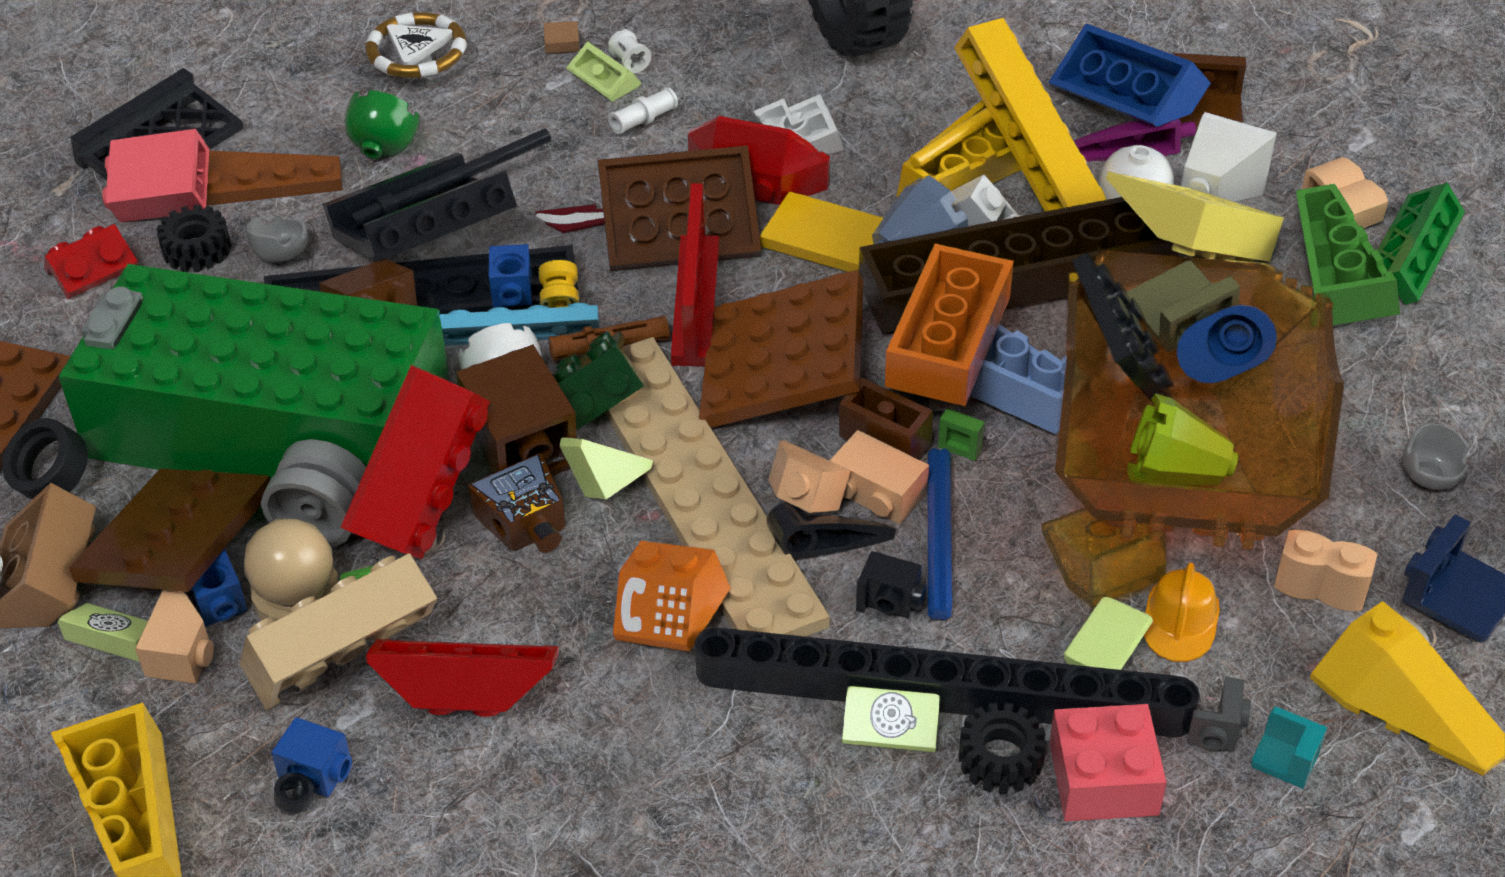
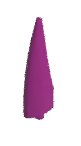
M1135 119L1099 130L1073 141L1086 162L1106 161L1117 150L1133 145L1150 147L1167 156L1180 153L1181 138L1195 136L1196 125L1193 121L1181 124V121L1176 119L1155 127Z

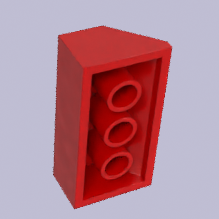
M411 365L340 528L401 553H410L413 557L423 559L425 552L431 548L435 541L436 526L442 512L451 504L454 493L453 487L458 475L469 462L470 448L474 438L486 423L488 416L487 408L490 401L470 390Z

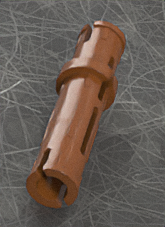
M665 315L651 319L632 321L603 328L583 327L582 331L548 337V345L552 361L555 362L563 360L573 353H576L578 357L582 356L590 349L589 343L607 331L612 336L621 331L625 337L623 347L651 337L656 342L669 340L670 331Z

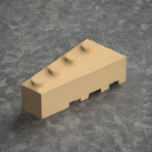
M410 553L397 560L394 556L384 558L370 569L371 573L357 580L355 576L347 577L331 588L332 593L318 600L314 596L305 598L290 609V614L277 621L273 617L266 618L249 629V635L246 636L240 667L266 711L281 703L278 694L295 684V686H299L300 690H303L317 681L316 678L326 671L329 663L334 661L336 665L341 664L343 666L357 658L358 655L367 649L368 644L366 641L371 638L374 641L376 639H389L431 614L438 598Z

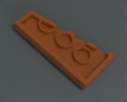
M209 150L206 206L343 190L340 156Z

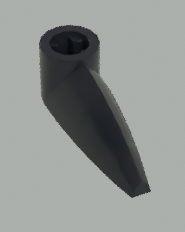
M788 502L775 506L769 512L766 519L767 526L785 555L791 554L793 558L832 554L893 540L896 532L894 526L859 518L831 515L805 516L801 508Z

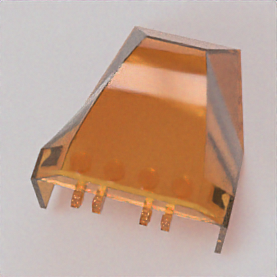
M1105 250L1096 256L1095 263L1097 265L1104 263L1112 274L1114 281L1119 280L1126 292L1186 261H1192L1211 283H1217L1232 276L1240 285L1238 305L1256 307L1266 313L1274 323L1277 333L1276 346L1268 360L1260 365L1224 381L1204 383L1187 376L1179 365L1176 354L1177 349L1168 353L1152 335L1159 349V352L1154 357L1158 365L1162 363L1166 367L1174 383V386L1168 388L1172 398L1229 438L1234 444L1233 451L1238 453V461L1232 476H1226L1219 485L1176 486L1130 481L1127 474L1128 462L1137 464L1138 458L1137 454L1130 453L1132 440L1144 408L1147 404L1155 405L1115 363L1078 274L1069 273L1055 449V473L1095 519L1103 520V523L1107 526L1121 528V537L1124 538L1133 537L1136 523L1148 524L1150 540L1161 541L1162 532H1172L1175 530V527L1192 528V531L1198 535L1212 536L1213 546L1224 547L1228 532L1238 533L1237 535L1240 537L1242 549L1253 550L1255 541L1264 540L1265 536H1279L1329 498L1344 390V381L1340 374L1335 351L1332 317L1333 302L1326 294L1317 293L1316 298L1313 297V287L1301 285V290L1296 288V278L1286 277V282L1283 281V272L1267 263ZM1140 321L1143 331L1148 330L1145 327V325Z

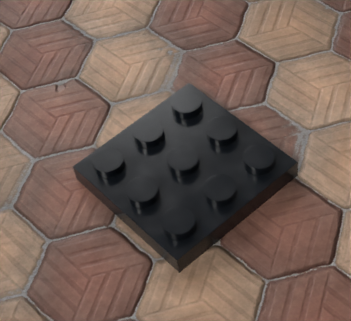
M1088 253L1072 260L1115 363L1152 403L1151 398L1155 393L1172 398L1168 388L1174 386V383L1166 367L1162 363L1158 365L1154 357L1159 352V349L1148 330L1143 331L1140 321L1145 318L1134 298L1129 299L1119 280L1114 281L1112 274L1104 263L1097 265Z

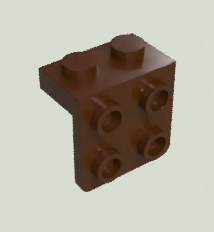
M1174 53L1173 55L1192 61L1211 83L1192 114L1179 118L1181 124L1193 121L1197 132L1204 112L1243 123L1241 92L1246 71V57Z

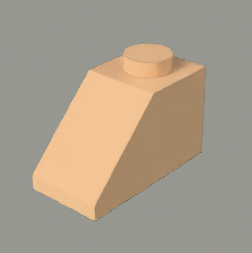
M782 440L779 441L768 481L776 497L809 513L836 511L840 508L851 470Z
M162 590L135 650L145 677L197 684L203 668L208 667L212 661L214 645L213 641L208 638L203 619L184 591Z

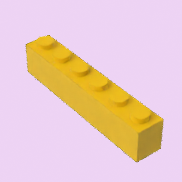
M1004 17L968 27L954 49L1044 211L1107 200L1103 189L1096 182L1084 156L1079 152L1069 134L1067 126L1061 120L1049 94L1044 90L1034 72L1032 64L1027 60L1017 42L1015 34L1010 30Z

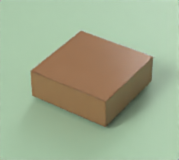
M578 21L544 23L545 53L580 51Z

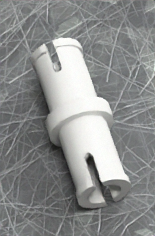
M664 88L662 91L647 98L640 96L634 99L631 105L608 115L610 127L616 134H622L624 131L639 124H650L656 116L677 108V96L671 88Z

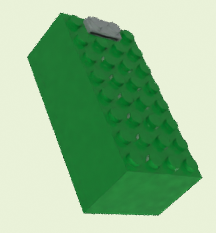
M127 264L114 287L106 295L103 294L81 329L82 339L58 376L77 433L86 443L88 459L156 470L160 468L192 471L211 470L222 473L268 475L270 479L275 475L286 449L297 441L310 439L326 441L342 447L356 456L367 467L410 366L413 365L450 382L439 309Z

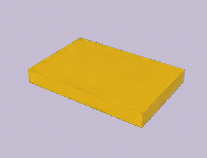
M789 191L760 234V243L763 248L850 272L859 270V247L873 245L872 234L883 220V217Z

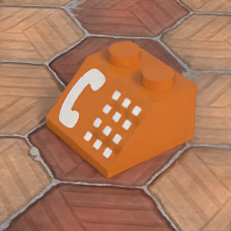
M640 541L619 571L613 627L615 640L690 652L695 644L697 635L705 629L731 589L715 550Z

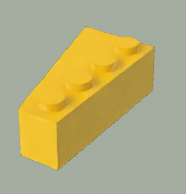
M981 100L928 144L986 108L984 101ZM993 120L918 169L910 164L909 158L902 165L896 196L899 197L904 188L915 180L922 179L928 175L952 192V190L982 175H985L991 183H995L1020 171L1021 168Z

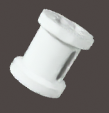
M631 30L617 31L611 36L608 42L609 52L614 58L622 60V66L634 74L643 71L651 61L650 50L645 45L637 42V37ZM619 43H621L626 49L621 48L619 46ZM633 53L636 54V55H638L641 59L638 60V59L633 55Z

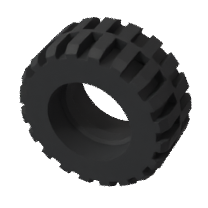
M808 0L813 10L814 20L818 22L823 37L828 39V44L831 48L836 49V52L849 57H857L898 44L909 30L908 25L912 20V13L910 12V8L913 6L912 0Z

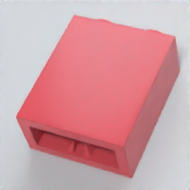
M197 129L110 140L109 156L105 158V168L108 174L107 187L103 188L102 197L105 207L112 211L120 223L170 216L169 212L173 210L181 213V207L187 206L188 210H193L194 205H201L202 210L205 209L209 148Z

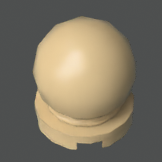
M275 519L258 529L246 545L244 575L251 584L252 604L261 621L269 617H273L277 621L290 614V609L301 600L311 596L318 600L332 593L331 588L339 582L338 573L333 567L332 548L327 539L313 524L298 519Z

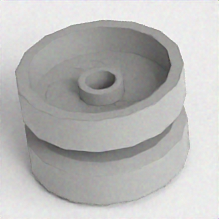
M314 439L297 441L286 449L275 475L272 476L261 499L263 514L269 522L275 519H298L313 524L327 539L331 547H337L347 541L351 532L340 527L366 467L361 460L348 450L333 443Z

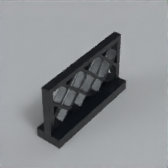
M182 68L70 138L75 163L84 170L91 167L107 180L108 174L105 162H102L101 159L109 155L110 140L197 129L210 150L242 130L243 121L196 86L193 74ZM196 100L203 105V110L183 109ZM166 119H176L175 127L156 126ZM181 119L202 120L201 128L181 127ZM207 120H223L227 123L221 128H207Z

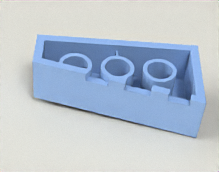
M999 324L970 396L1061 437L1081 412L1086 377L1047 350L1040 352L1029 345V338L1017 330L1012 333Z

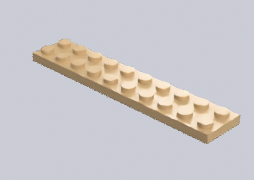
M651 337L624 346L622 348L644 380L645 386L604 413L628 453L653 460L652 468L641 476L683 546L715 550L731 587L719 606L730 627L738 630L805 637L829 628V614L791 554L785 555L767 526V516L707 421L699 419L700 410L655 339Z

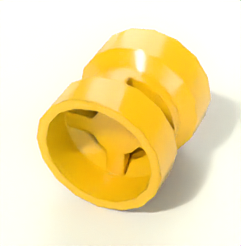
M553 260L545 262L539 267V282L543 285V289L540 292V305L557 308L579 303V291L574 287V284L578 281V269L574 263L565 260Z

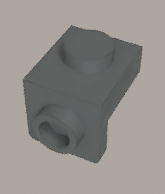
M1225 677L1218 713L1202 710L1193 711L1187 737L1189 745L1203 747L1212 751L1234 752L1240 727L1247 728L1251 709V700L1243 699V679Z

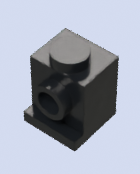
M871 551L857 581L856 611L865 613L866 608L869 607L879 610L884 614H893L909 619L913 609H921L926 595L927 585L921 583L922 565Z

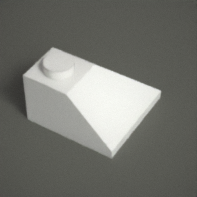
M1204 112L1184 167L1181 186L1233 202L1262 196L1266 187L1277 133Z

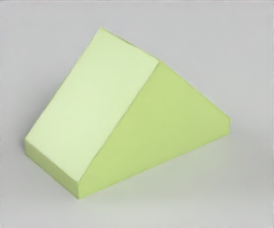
M561 438L560 448L585 497L608 499L652 468L653 460L584 439Z

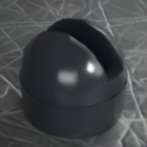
M293 772L282 775L276 781L274 787L276 807L282 813L290 816L305 812L313 799L312 781L301 773ZM292 789L295 800H289L286 791Z

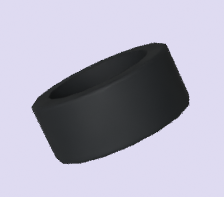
M50 418L33 420L18 430L11 438L4 452L2 462L4 479L12 489L32 500L50 483L71 492L80 482L87 466L88 451L86 443L77 432L59 421ZM54 441H58V455L52 467L43 476L32 480V468L37 456L46 446Z

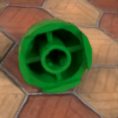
M369 90L367 96L358 97L359 92H355L349 100L345 114V127L349 139L360 149L363 155L372 159L390 157L402 153L411 144L420 123L419 114L415 112L413 116L407 111L409 104L394 95Z

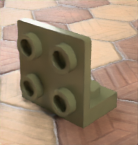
M1186 261L1127 291L1129 299L1134 298L1141 308L1145 318L1141 322L1169 353L1177 349L1178 341L1182 334L1195 322L1225 308L1237 306L1239 304L1240 285L1232 276L1217 283H1211L1192 261Z

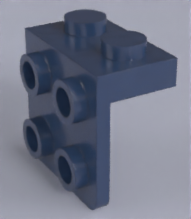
M1455 514L1444 528L1437 526L1433 530L1425 546L1427 550L1423 554L1416 552L1410 559L1404 571V575L1409 577L1402 601L1477 642H1485L1505 617V574L1462 552L1471 522Z

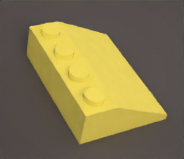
M1108 171L1107 181L1158 238L1173 243L1171 250L1190 256L1198 255L1209 259L1218 258L1233 263L1237 261L1251 266L1254 265L1255 259L1270 262L1284 217L1188 187Z

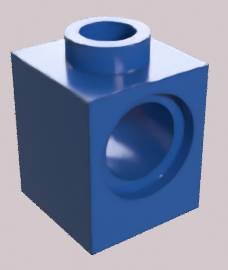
M529 244L489 246V283L493 307L532 305V271Z
M224 549L190 590L205 627L248 611L240 582Z
M298 717L294 718L271 752L278 779L287 773L304 774L313 783V793L327 798L337 783H341L347 778L352 766V757L349 753L345 734Z

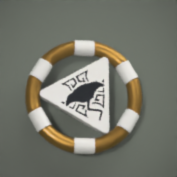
M410 12L397 15L379 24L370 32L365 43V51L370 63L387 75L401 78H423L443 72L457 63L464 54L467 39L460 25L444 15L428 12ZM415 25H431L437 28L418 27ZM389 34L402 64L394 63L380 55L378 49L386 35ZM454 39L450 51L443 57L432 61V53Z

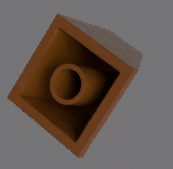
M534 344L508 352L491 360L471 365L456 372L458 386L490 401L487 408L488 416L486 423L477 432L476 438L492 474L539 453L543 456L552 476L571 469L560 448L561 438L577 439L575 411Z

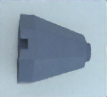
M928 175L922 179L915 180L904 188L872 234L873 244L967 227L968 218L962 209L957 213L953 209L951 204L956 201V198L952 192Z

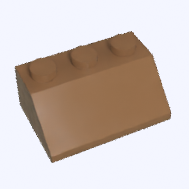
M50 483L5 524L0 541V556L3 562L0 587V628L49 627L62 614H66L74 609L79 599V592L76 591L78 582H74L69 567L86 550V546L94 535L95 525L92 524L96 509L95 505Z

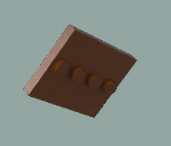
M748 146L598 160L610 271L678 265L680 236L687 235L691 183H703L705 236H719L718 261L761 256L762 251Z
M160 468L69 567L74 582L189 592L261 506L264 491L271 480L270 476L222 473L211 470L192 471Z

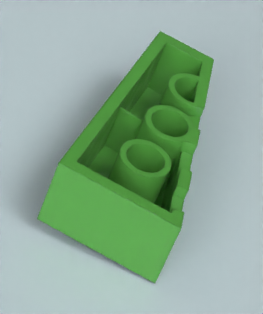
M1329 184L1296 190L1319 328L1399 315L1400 306L1397 280L1391 271L1388 272L1384 266L1383 258L1378 250L1373 249L1364 228L1355 221L1353 211L1337 186Z

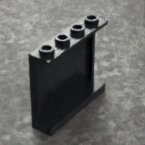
M454 153L323 203L322 206L333 238L378 262L515 208L517 204L507 171L502 170L481 179L470 177L400 208L399 211L365 223L358 228L354 227L350 214L374 204L376 198L387 193L397 194L465 164L463 155Z

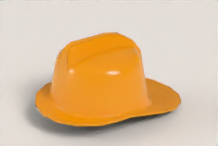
M1189 562L1185 569L1172 570L1163 575L1148 596L1145 613L1152 617L1153 622L1143 637L1152 651L1158 656L1173 662H1189L1201 658L1210 650L1215 639L1220 611L1219 599L1215 595V588L1211 581L1200 572L1195 571L1194 563Z

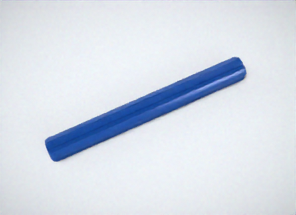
M933 448L928 452V616L933 620L942 619L945 621L951 617L952 610L951 453L945 448L941 450Z

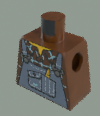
M541 453L468 484L473 515L508 549L517 551L534 543L540 552L548 553L559 546L561 535L558 532L566 526L562 497Z

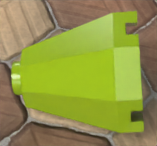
M1155 393L1151 398L1155 406L1147 404L1144 408L1132 440L1130 453L1137 454L1138 458L1137 464L1128 462L1127 474L1130 481L1145 487L1219 485L1226 476L1231 477L1238 461V453L1233 451L1234 444L1232 441L1174 399Z

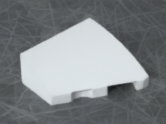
M821 94L789 108L783 98L754 111L757 120L762 124L791 129L810 142L819 152L823 151L826 154L845 150Z

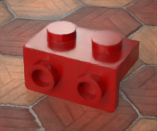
M115 224L103 228V226L94 227L87 231L82 239L71 244L68 242L59 243L53 246L44 258L45 271L48 275L53 274L67 299L121 275L127 264H138L137 259Z

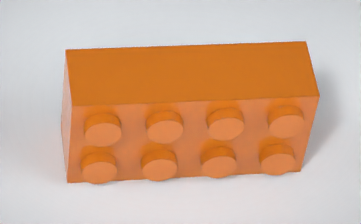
M934 244L886 350L885 387L966 406L1010 299L1014 261Z

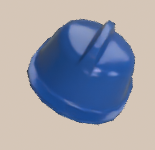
M1247 305L1232 306L1205 317L1188 327L1178 341L1176 354L1179 365L1187 376L1198 382L1216 383L1227 380L1268 360L1275 350L1277 333L1274 323L1263 311Z

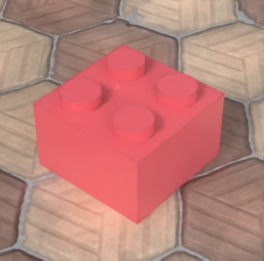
M1149 705L1055 709L1049 745L1064 822L1159 816L1167 782Z

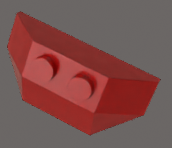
M717 116L698 127L690 129L687 134L688 151L748 146L754 198L756 201L780 205L789 191L811 196L828 190L830 185V156L823 151L819 152L810 142L791 129Z
M376 639L366 653V661L413 708L427 709L428 713L435 715L450 714L455 710L473 711V714L477 716L490 717L498 715L500 712H506L552 670L559 655V646Z

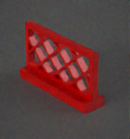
M691 183L687 235L680 236L671 366L705 367L706 352L711 346L716 302L719 236H705L703 183Z

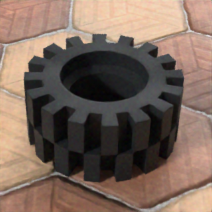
M194 205L193 210H188V207L184 206L181 207V213L173 210L169 212L170 218L163 217L160 220L162 225L157 226V237L166 264L170 263V267L175 270L180 266L181 272H188L189 268L193 267L194 272H200V266L204 265L208 270L214 267L213 261L220 264L224 261L223 255L228 256L230 253L231 241L224 216L222 217L219 210L213 211V207L206 206L202 210L201 205Z
M990 703L987 713L982 707L975 709L974 718L968 715L964 721V727L961 728L958 754L961 770L964 775L970 773L969 781L975 786L981 780L984 781L983 790L990 793L993 785L999 786V794H1007L1008 786L1010 785L1013 786L1015 793L1022 791L1024 782L1031 786L1035 782L1036 775L1039 776L1042 770L1046 745L1044 728H1039L1040 721L1035 715L1027 720V709L1020 707L1018 713L1012 712L1013 704L1005 703L1004 710H998L997 703ZM993 740H1005L1015 744L1020 749V752L1012 756H998L987 751L984 748V744Z

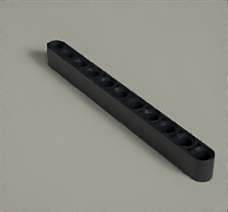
M719 627L703 630L695 639L696 676L705 686L720 689L846 702L847 688L849 686L932 693L940 696L939 712L974 716V710L982 707L987 713L990 703H997L998 710H1004L1005 703L1013 704L1012 712L1018 713L1020 707L1028 710L1027 720L1035 715L1040 721L1039 723L1052 724L1055 709L1148 704L1155 735L1164 737H1182L1188 734L1192 713L1194 710H1197L1200 697L1199 689L1194 682L1188 678L1175 675Z

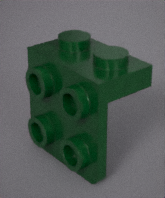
M609 331L601 334L589 343L590 349L578 358L576 353H573L555 366L557 370L552 375L575 411L576 430L645 386L644 380L622 349L625 337L621 331L613 336Z

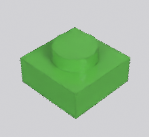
M947 408L940 418L938 448H945L949 452L976 461L983 449L985 422Z

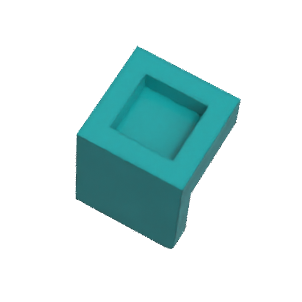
M1274 706L1269 714L1264 735L1253 755L1251 767L1304 789L1319 757L1328 727Z

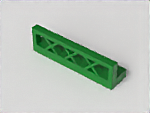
M1448 182L1408 194L1378 248V252L1383 258L1384 266L1388 272L1391 271L1397 280L1398 295L1405 305L1418 302L1465 213Z

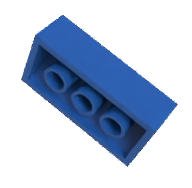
M1087 23L1048 82L1055 88L1155 127L1192 114L1211 84L1192 61Z

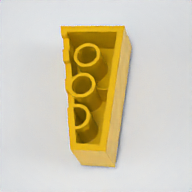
M142 702L50 732L61 752L64 764L77 787L79 797L93 822V827L116 876L182 877L162 733L144 703Z

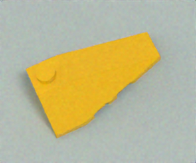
M1383 601L1351 622L1311 673L1310 679L1345 709L1358 715L1363 710L1385 721L1386 729L1398 735L1402 730L1426 741L1429 750L1482 776L1505 759V733L1420 631Z

